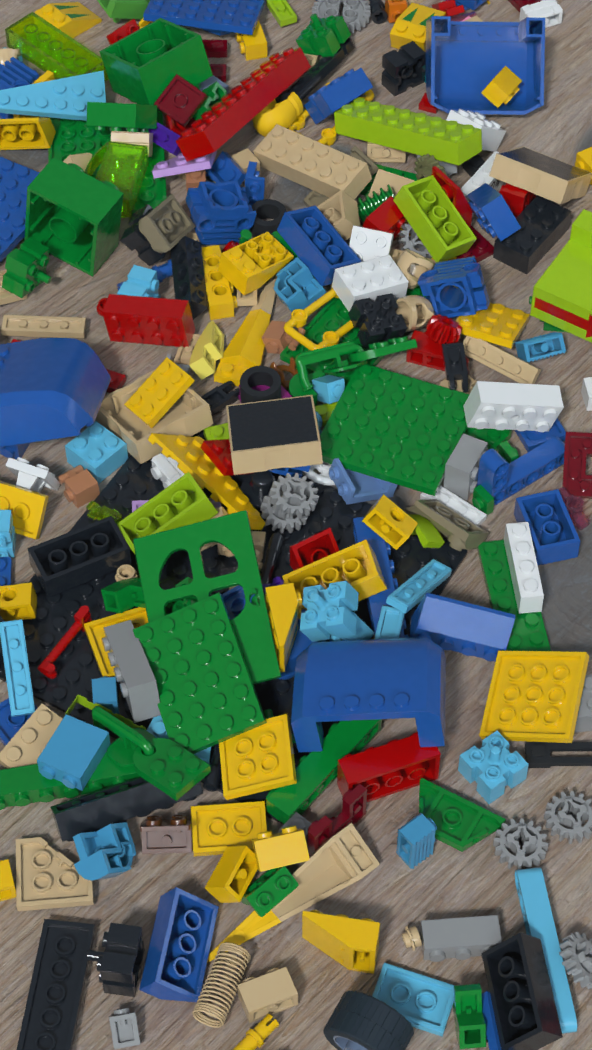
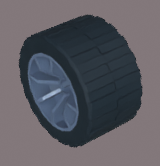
M346 991L328 1020L323 1033L337 1050H405L414 1034V1030L410 1022L402 1014L386 1003L362 992Z

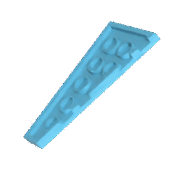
M104 70L0 90V113L87 121V102L106 103Z

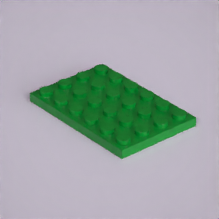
M216 593L133 629L135 638H139L156 679L160 703L157 705L170 740L195 754L267 723L220 593Z

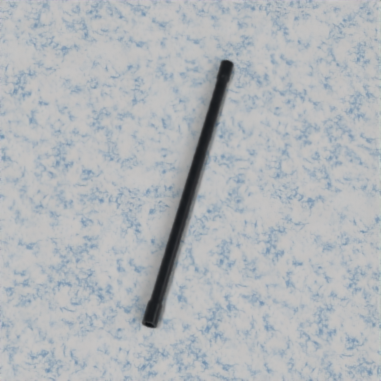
M273 533L270 536L261 574L262 584H271L277 558L284 540L281 534ZM219 743L214 748L210 763L211 772L205 777L203 784L204 789L212 792L217 791L221 778Z

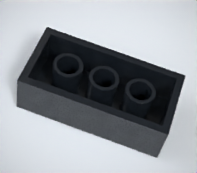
M537 195L516 217L521 228L502 241L495 240L493 258L527 275L569 229L572 211Z
M112 516L27 548L30 565L47 597L114 572L122 565L132 564L130 547Z
M520 932L481 953L501 1049L538 1050L562 1038L563 1035L541 940Z

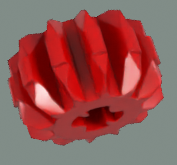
M437 314L429 319L425 334L429 336L430 340L442 346V344L457 343L460 339L462 327L452 318Z

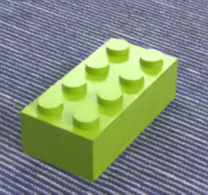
M433 175L402 186L393 199L436 263L466 253L477 239Z
M187 472L117 523V526L135 554L133 539L206 521L218 514V511L192 475Z

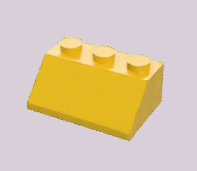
M41 117L0 119V150L51 148L56 133L51 119Z

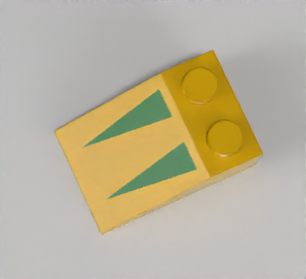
M79 2L49 3L35 11L37 29L59 46L102 22L99 16Z
M412 2L397 18L390 32L391 47L400 49L401 46L414 41L426 52V20L431 16H445L446 12Z
M294 583L265 587L266 604L281 672H285L298 631V619H301L300 606L302 605L300 591H295Z

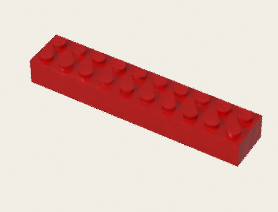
M291 47L283 51L281 55L279 53L271 55L269 61L259 66L260 69L250 73L251 77L243 79L240 82L241 85L231 89L232 93L221 98L222 102L211 106L212 110L201 115L202 119L194 121L191 124L192 127L182 131V136L176 140V143L186 161L217 151L304 74L311 66L301 47L294 50Z

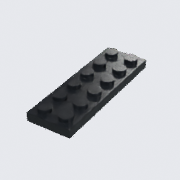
M44 919L17 1050H72L89 961L86 960V954L88 950H92L96 930L95 924Z

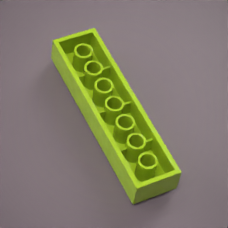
M356 98L351 103L343 105L334 112L336 134L420 156L426 154L433 155L435 160L458 166L482 151L481 129L475 128L473 125H463L457 123V121H447L441 119V117H431L425 113H415L409 109L395 108L393 105H382L376 101H366L364 98Z

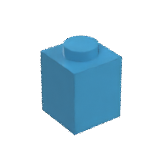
M103 676L92 679L93 704L97 703L111 710L112 713L119 714L116 677Z

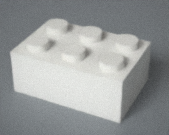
M459 108L458 111L450 110L446 119L447 121H457L459 124H469L481 129L482 150L497 151L506 133L505 130L500 128L501 124L485 119L486 116L478 112L474 113Z
M386 255L335 269L332 288L349 312L356 300L370 298L374 302L377 296L392 293L395 301H397V299L406 296L409 281L392 257Z

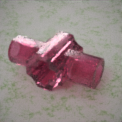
M566 487L560 488V494L572 522L579 531L583 530L591 522L583 512L582 506L584 501L580 496L571 495Z

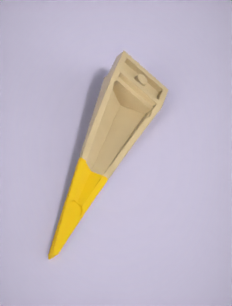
M348 824L327 839L309 857V861L303 862L292 873V876L299 884L295 890L265 916L259 917L253 911L220 944L229 942L241 945L362 879L378 867L380 863L353 824ZM220 944L209 953L207 963L215 959Z

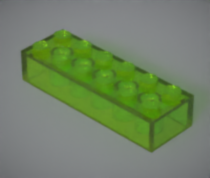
M31 12L5 29L7 47L11 49L19 48L23 58L44 72L47 70L53 72L54 79L104 70V81L109 80L100 56L34 12Z

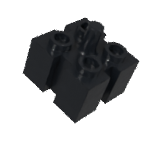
M412 41L401 46L398 52L394 49L382 56L384 71L382 72L381 84L393 96H397L407 91L408 86L414 88L424 83L425 70L422 66L426 65V52Z
M149 204L133 213L128 223L130 227L124 231L120 241L131 251L136 249L138 257L148 266H151L164 258L166 253L154 251L147 238L139 230V220L153 210Z
M392 293L377 296L374 302L370 298L354 301L348 315L354 328L359 327L360 329L357 336L363 349L369 348L368 344L403 337L408 329L402 314H396L398 305Z
M110 923L109 932H104L102 947L105 948V951H87L86 960L97 962V971L100 972L99 983H102L104 993L135 997L139 979L138 974L145 951L144 941H142V927Z

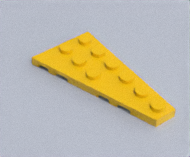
M151 433L148 441L153 445L157 443L162 447L161 453L167 458L171 457L178 462L177 467L184 474L189 472L201 489H204V487L212 493L210 497L215 502H220L227 507L226 512L228 514L246 510L251 530L263 529L266 524L249 502V498L240 490L237 482L230 476H224L200 448L203 441H205L198 436L189 437Z

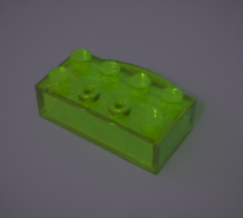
M109 141L93 155L85 169V173L92 176L95 169L101 164L95 179L101 182H111L117 186L120 192L124 193L121 218L131 217L149 164L148 149L144 145Z

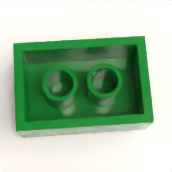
M87 102L86 126H94V130L149 133V129H156L157 105Z

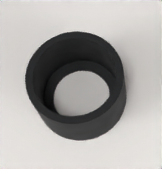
M263 199L251 206L253 211L257 213L254 224L249 229L252 237L255 238L265 232L271 234L277 231L284 213L287 212L282 203L272 199ZM270 218L274 220L264 221L262 219Z
M254 366L247 369L240 378L241 403L281 399V378L278 372L267 366ZM265 385L270 388L264 391H256L251 387Z

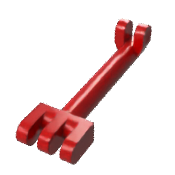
M84 605L74 615L75 622L38 666V670L48 678L54 679L57 677V671L53 663L80 630L85 632L84 623L92 621L88 606Z

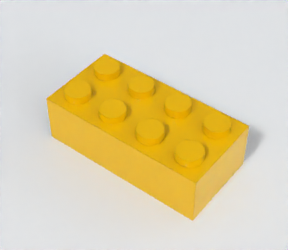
M363 540L282 576L284 584L294 583L295 591H300L302 600L304 587L321 585L327 589L329 583L347 581L359 593L358 601L387 589L376 555L367 540ZM303 605L300 606L301 610L305 609L307 611V608Z

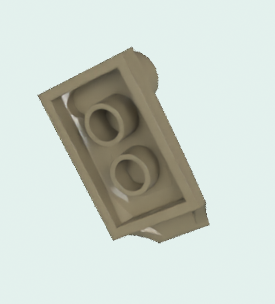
M173 194L169 195L139 220L140 232L147 238L152 249L158 253H166L196 227Z
M437 499L416 500L412 507L405 508V510L429 519L442 534L448 537L449 545L458 551H462V549H477L489 534Z

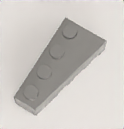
M131 620L104 627L105 637L102 638L105 652H110L107 653L111 667L115 666L114 674L116 680L121 683L120 689L123 698H126L134 723L160 716L157 705L160 703L156 679L139 638H135L134 626Z

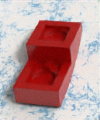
M446 0L432 4L433 9L446 12L445 16H453L465 12L464 6H456L455 0Z

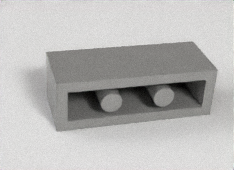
M498 915L421 920L420 936L423 960L433 962L443 961L448 958L466 960L470 957L482 956L481 953L502 942Z

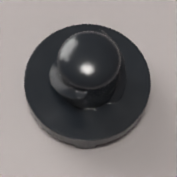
M268 470L254 472L247 476L241 484V491L249 498V502L256 510L261 508L264 496L269 495L273 481H277L279 477Z

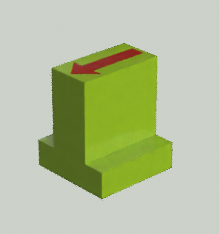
M583 209L572 224L570 240L534 285L530 315L591 343L592 212Z

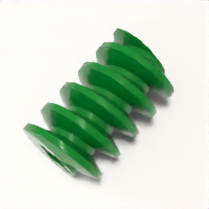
M389 184L387 185V192L380 188V195L373 191V198H370L368 194L365 195L366 201H363L360 197L358 198V213L363 223L367 218L366 216H369L390 196L395 198L394 191Z

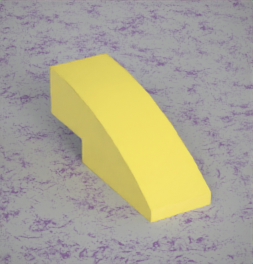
M213 320L208 323L202 332L190 358L189 366L201 380L215 373L216 361L223 357L225 335Z

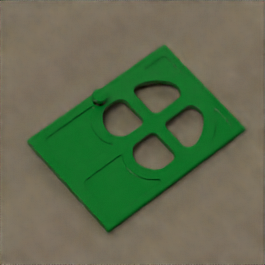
M246 510L133 539L148 623L166 616L165 608L170 602L189 597H197V600L200 601L210 597L213 591L239 585L244 590L245 606L242 612L231 620L252 682L256 684L282 677ZM209 542H216L225 546L237 559L238 569L230 574L207 578L201 555L202 547ZM178 550L187 551L193 581L187 585L167 590L161 589L160 577L162 569L170 555Z

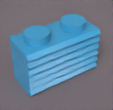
M552 332L515 342L518 358L528 363L566 352L563 335L560 332Z
M420 813L398 829L396 853L411 869H414V866H418V863H422V860L429 857V854L433 855L434 843L436 842L435 831L437 830L434 821Z

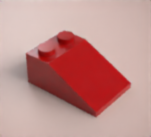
M437 166L432 167V175L466 224L471 227L473 211L463 192Z

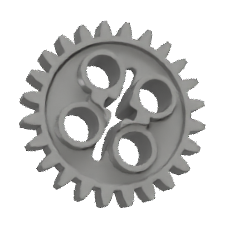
M317 0V2H314L312 14H317L319 18L325 19L329 16H340V6L343 3L342 16L351 33H354V29L360 31L361 27H366V23H369L371 10L368 1Z

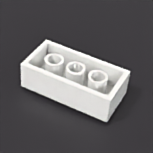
M477 381L463 405L468 428L549 432L564 408L558 385Z

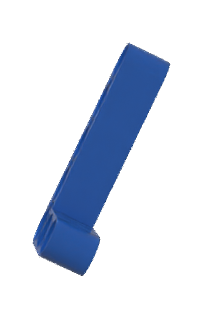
M555 436L511 463H508L495 449H489L484 452L479 460L477 486L481 484L494 498V505L562 466L564 464L565 443L558 436Z

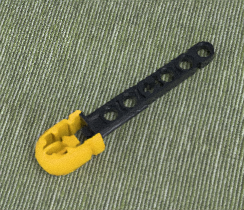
M348 38L345 43H340L341 48L334 56L322 57L287 92L281 93L252 119L253 126L259 134L266 137L276 124L288 128L295 121L296 116L303 112L302 100L346 55L354 50L355 46L352 38Z

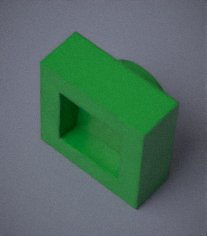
M507 440L499 443L498 453L508 463L519 458L516 448L512 447Z
M480 484L473 490L472 502L474 507L489 515L493 512L494 498Z

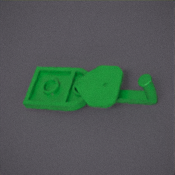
M408 336L391 338L388 341L368 344L369 348L363 349L355 343L344 342L300 353L296 356L295 363L300 384L303 388L302 391L305 392L314 386L310 383L306 368L308 364L333 358L335 367L324 369L323 372L334 373L367 364V359L417 348L416 339L408 340ZM349 354L350 362L354 363L348 364V359L341 361L340 356Z
M95 706L92 709L93 725L103 730L106 727L119 736L107 748L108 758L121 767L134 766L136 773L174 800L177 801L211 772L208 763L176 742L166 738H155L154 735L143 728H131L99 706Z

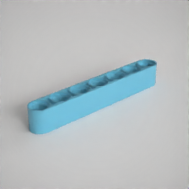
M541 867L515 870V884L526 934L541 940L562 1034L577 1032L575 1009L565 966L562 965L563 958L559 954L561 949Z

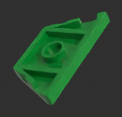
M424 778L420 779L419 814L422 813L426 818H431L436 824L435 839L463 852L496 832L497 829H501L502 823L506 822L505 818Z

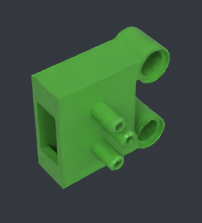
M97 0L108 16L113 18L115 23H119L120 19H142L144 11L150 0Z

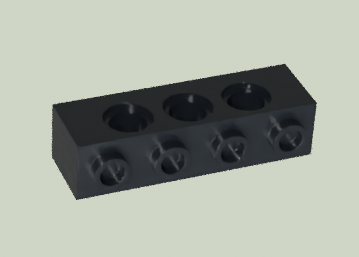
M184 236L170 249L175 299L189 301L194 320L208 308L202 248L200 242Z

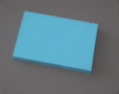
M384 962L372 996L402 1014L412 1027L443 1037L454 1003L455 985Z

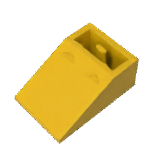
M265 232L221 253L218 271L237 290L246 295L264 285L294 258V255L269 232Z
M317 910L302 912V937L348 970L374 974L379 947V922L369 918L353 919L343 914L328 915Z

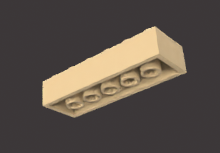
M278 124L275 125L253 151L255 157L260 161V167L329 198L342 190L355 200L372 180L366 162Z

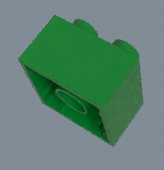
M162 18L99 51L113 92L137 104L153 105L176 74L199 90L201 82L213 76L201 35Z
M53 157L27 187L24 241L30 237L50 248V255L93 277L118 247L124 193L120 192L113 183L108 181L101 182L86 174L80 166L74 163L66 164Z

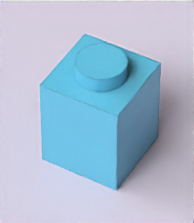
M326 375L312 379L313 390L318 394L317 401L327 404L339 401L345 389L344 378Z

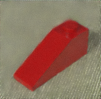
M414 330L411 339H416L417 348L407 350L406 362L445 371L442 346L430 340L425 332ZM466 358L467 369H468L469 359Z

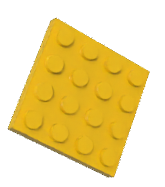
M498 651L479 733L480 738L483 740L498 730L507 741L572 743L589 661L587 652Z

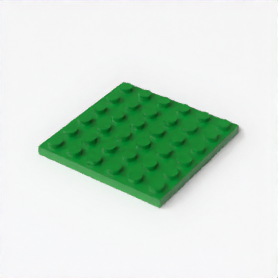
M368 364L356 367L320 435L322 460L332 464L333 459L339 458L345 469L435 496L445 475V464L463 433L465 434L468 428L463 405L470 394L450 390L446 387Z

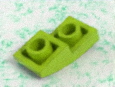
M408 514L418 523L411 535L418 536L423 548H440L445 543L438 530L429 520L419 514Z

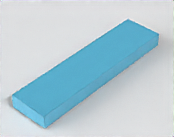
M432 559L387 597L386 603L406 614L423 599L426 592L431 593L451 575L452 569Z
M21 619L0 622V637L11 717L33 714L35 706L23 621Z

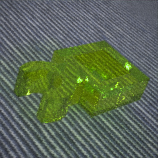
M91 501L86 506L90 510L87 516L92 519L102 520L112 516L116 524L122 520V515L115 509H110L104 505L101 508L94 501Z

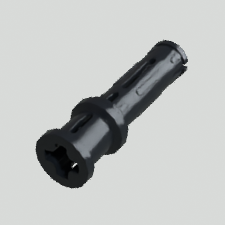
M369 0L372 21L376 24L385 22L388 15L384 10V2L381 0Z

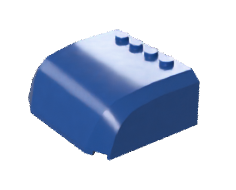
M431 16L426 20V93L430 105L449 114L450 110L458 111L460 108L483 115H525L544 105L545 18L526 17L520 22L451 21V16ZM507 66L522 82L517 86L520 90L506 105L502 103L497 108L481 92Z
M39 338L0 344V447L79 436L81 434L80 429L85 425L90 427L95 422L111 377L97 354L88 344L75 338Z
M427 637L311 643L298 655L295 668L291 725L298 752L323 751L324 731L322 722L415 718L420 747L445 746L446 657L444 649Z

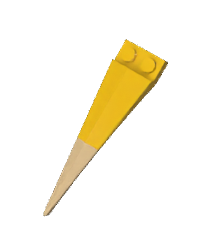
M276 274L270 278L258 297V305L251 308L224 351L214 374V382L224 384L232 381L235 386L239 387L241 375L247 369L254 366H262L265 351L262 336L270 324L276 295L273 289L277 279Z

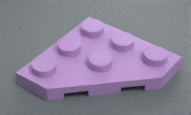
M217 151L190 161H186L183 154L180 153L177 157L158 162L152 170L153 177L155 179L211 169Z

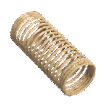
M229 942L220 944L214 963H212L209 975L198 997L197 1004L192 1011V1015L200 1023L214 1028L224 1026L227 1013H229L231 1008L230 1005H232V1001L236 996L237 985L241 984L240 981L251 958V955L245 948ZM225 951H230V952L236 953V954L242 956V957L245 958V959H241L240 957H238V956H236V955H233V954H230V953H226ZM210 997H213V998H215V999H218V1000H220V1001H223L224 1003H221V1002H219V1001H217V1000L211 999ZM208 1001H212L213 1003H216V1004H218V1005H221V1006H223L224 1008L219 1007V1006H217V1005H215V1004H211V1003H209ZM201 1012H204V1013L208 1014L209 1016H212V1017L217 1018V1019H219V1020H214V1019H212V1018H209V1017L205 1016L204 1014H202Z

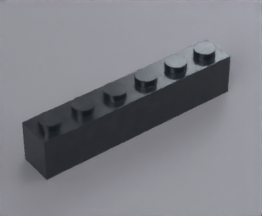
M137 777L51 806V811L62 842L74 841L73 837L79 833L96 832L109 824L124 823L136 816L145 817L151 811L171 808L174 806V803L180 801H192L198 795L204 793L199 781L176 801L142 777Z

